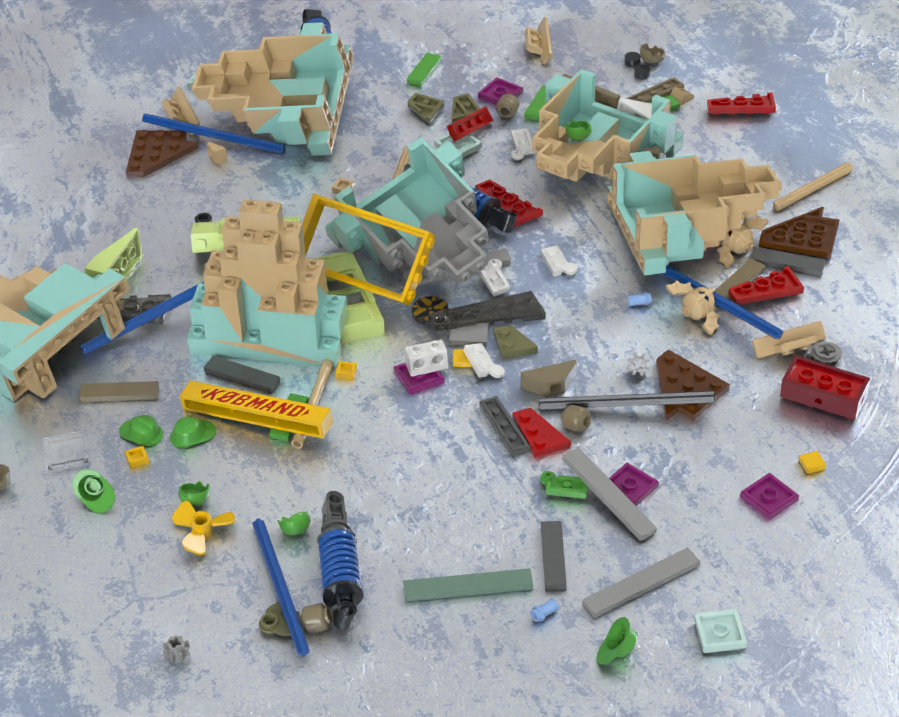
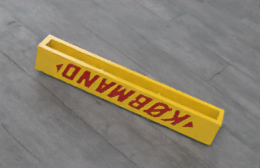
M192 380L189 381L180 394L183 410L324 439L333 424L330 408Z

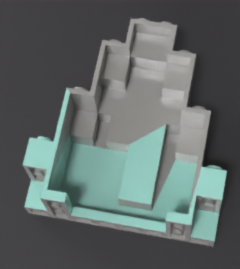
M422 137L407 146L410 168L357 204L354 191L350 186L335 195V200L429 231L436 235L434 247L428 255L429 261L422 272L430 281L442 275L446 280L452 278L460 285L468 281L478 271L484 270L488 265L487 254L480 248L489 240L488 230L474 217L477 212L475 192L462 179L465 175L463 157L450 141L436 150ZM339 210V216L325 225L327 236L339 249L344 247L351 254L355 250L362 248L379 267L385 265L390 272L401 266L406 271L410 270L423 239Z

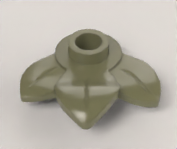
M280 603L268 607L266 614L261 617L259 628L262 632L267 634L276 633L280 636L290 635ZM296 611L297 616L299 618L300 612Z

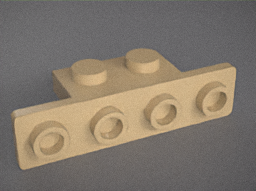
M544 16L537 30L527 27L524 34L526 50L541 55V63L545 65L551 59L553 51L551 49L552 43L550 42L548 18Z
M177 87L170 100L163 99L161 104L169 119L200 126V121L182 88Z
M817 321L785 330L780 339H774L768 335L752 340L756 358L775 353H782L784 356L794 353L793 349L799 348L800 351L811 348L810 344L824 340L826 336L822 322Z

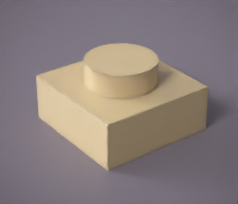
M339 177L332 186V193L338 194L349 186L353 190L355 188V181Z

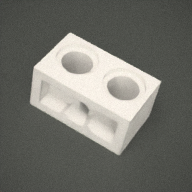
M442 339L405 347V361L411 377L448 369V354Z

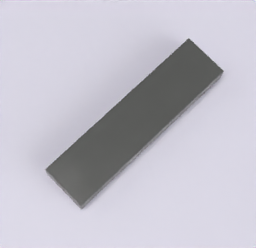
M753 247L750 257L769 267L783 269L789 266L792 271L818 276L823 275L826 263L824 259Z
M214 355L204 366V372L268 393H272L280 383V376Z
M498 396L479 401V407L510 455L515 457L530 452V445Z
M541 521L545 590L567 589L562 521Z

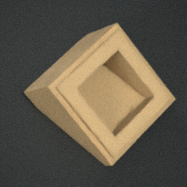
M677 87L673 88L670 94L680 105L695 97L684 88Z
M211 142L207 143L208 157L214 164L219 165L227 161L225 147Z

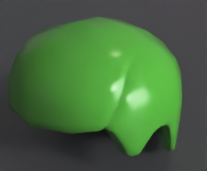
M572 120L569 126L565 123L566 135L571 140L581 141L591 134L592 128L587 121L574 122Z
M198 481L196 484H183L179 487V498L182 502L189 501L192 507L202 506L208 501L210 484H207L206 487L201 481Z
M306 511L298 512L289 519L282 517V521L277 520L285 535L298 536L308 529L311 518Z

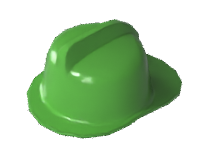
M148 415L134 417L123 423L119 428V434L122 438L142 446L156 445L163 438L162 428L157 425L153 417Z
M183 417L175 423L174 430L170 434V442L178 448H187L206 442L215 436L216 426L207 420Z
M84 469L74 476L72 481L73 492L90 510L103 513L112 508L115 503V492L102 475L95 470Z
M620 617L612 624L597 652V662L599 664L605 665L615 657H625L634 649L638 633L630 627L629 619Z

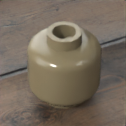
M512 94L502 95L496 105L498 115L505 119L514 117L520 106L519 100Z
M569 405L561 414L562 424L567 430L583 432L591 424V415L585 407Z
M322 603L305 606L302 609V614L299 616V621L302 628H305L309 634L326 631L329 628V624H332V614L329 607H325Z

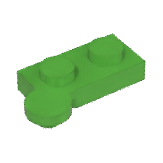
M545 471L540 475V482L546 485V495L587 498L588 486L579 477L559 475L556 478L555 473L551 471Z

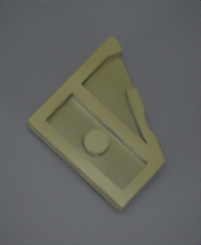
M414 93L407 101L408 107L427 123H431L445 106L444 100Z
M469 93L453 97L452 123L480 109Z
M512 325L493 328V335L502 359L538 353V346Z

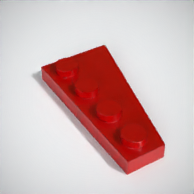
M768 92L767 96L752 94L751 98L736 96L734 100L728 97L707 100L708 113L714 115L720 113L731 115L737 113L748 115L754 113L766 115L776 113L773 92Z
M490 179L475 185L476 190L498 198L501 202V208L517 214L514 227L543 215V209L539 207L534 208L529 201L520 200L518 195L506 192V188Z
M786 266L783 268V271H773L770 273V276L765 278L762 276L757 277L752 283L747 281L729 288L728 295L735 304L743 305L804 293V286L791 268Z

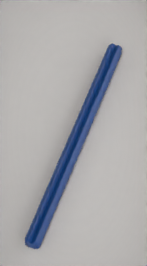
M143 114L142 122L276 153L283 154L285 152V145L151 114Z
M666 265V273H661L675 282L678 281L682 284L690 282L693 289L705 287ZM713 292L714 304L774 339L782 337L783 331L778 327Z
M198 284L123 322L125 329L114 339L108 338L104 332L81 344V350L84 354H88L193 299Z
M257 518L256 521H253L252 525L297 655L305 657L306 654H309L310 649L265 522Z

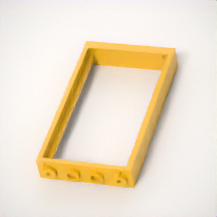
M313 193L302 222L305 254L308 252L324 206L423 238L402 295L326 269V277L410 306L416 296L415 290L417 285L422 280L423 269L429 261L428 255L434 247L436 235L429 231Z

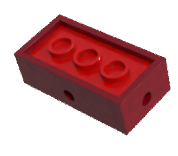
M795 355L782 379L780 397L856 420L868 395L870 378Z

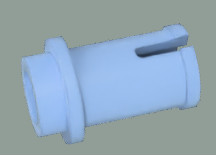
M645 291L643 294L628 295L629 307L652 304L651 294Z
M551 598L540 606L535 605L530 614L534 621L542 622L546 616L558 611L559 606L557 601Z

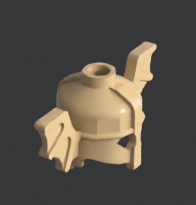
M758 215L752 219L744 218L741 228L728 229V231L733 233L729 236V233L726 232V240L719 243L723 246L717 248L718 253H720L718 260L725 265L726 269L735 261L731 252L742 254L754 247L753 232L750 229L762 230L768 224V219H762Z
M678 281L666 285V289L673 296L686 295L682 298V313L684 316L690 317L693 320H700L706 317L703 329L710 336L715 329L719 328L717 319L720 317V314L714 312L716 307L714 306L713 292L715 290L712 287L710 289L705 287L693 289L690 282L682 284Z

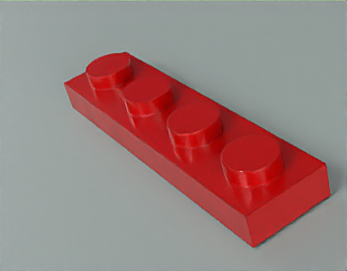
M484 106L446 127L449 135L455 142L494 120L487 106Z

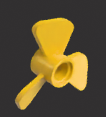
M184 501L173 513L172 521L175 525L191 527L192 531L182 540L183 548L203 556L206 554L205 540L209 539L213 534L212 527L233 524L236 522V517L232 512H226L211 519L209 513L205 511L195 512L191 503Z

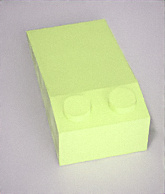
M134 228L93 257L85 267V274L94 278L97 274L102 275L110 268L127 279L143 257L139 228Z

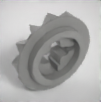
M818 342L811 348V357L814 358V361H820L822 364L827 363L829 366L831 363L837 364L842 356L840 347L832 342Z

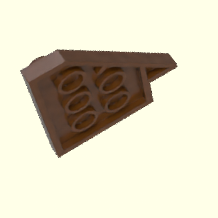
M136 130L126 176L145 177L199 148L198 141H186L187 133L180 130Z
M820 207L762 230L758 247L831 259L840 220L822 217L824 207Z
M669 349L656 359L661 393L715 391L716 402L730 388L729 383ZM713 403L663 405L665 419L669 420L679 412L694 421Z

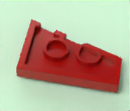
M532 408L512 413V418L530 445V451L534 458L571 448V441Z

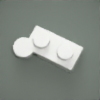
M528 128L511 130V137L515 146V150L511 152V157L515 160H521L525 155L535 154L532 151V139Z
M558 245L541 249V256L553 277L561 275L562 272L568 275L577 273L578 266L575 263L567 262Z
M498 259L490 260L484 270L478 271L493 297L510 291V285L500 271L502 269V262Z
M482 343L465 345L463 351L478 378L486 377L487 374H491L495 378L504 376V368L493 363Z

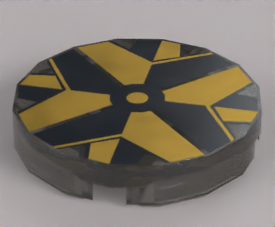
M435 296L420 298L412 306V317L422 325H425V323L430 324V326L440 324L447 319L449 313L446 301Z

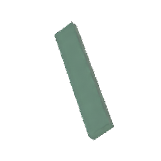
M530 568L403 580L405 602L533 589Z

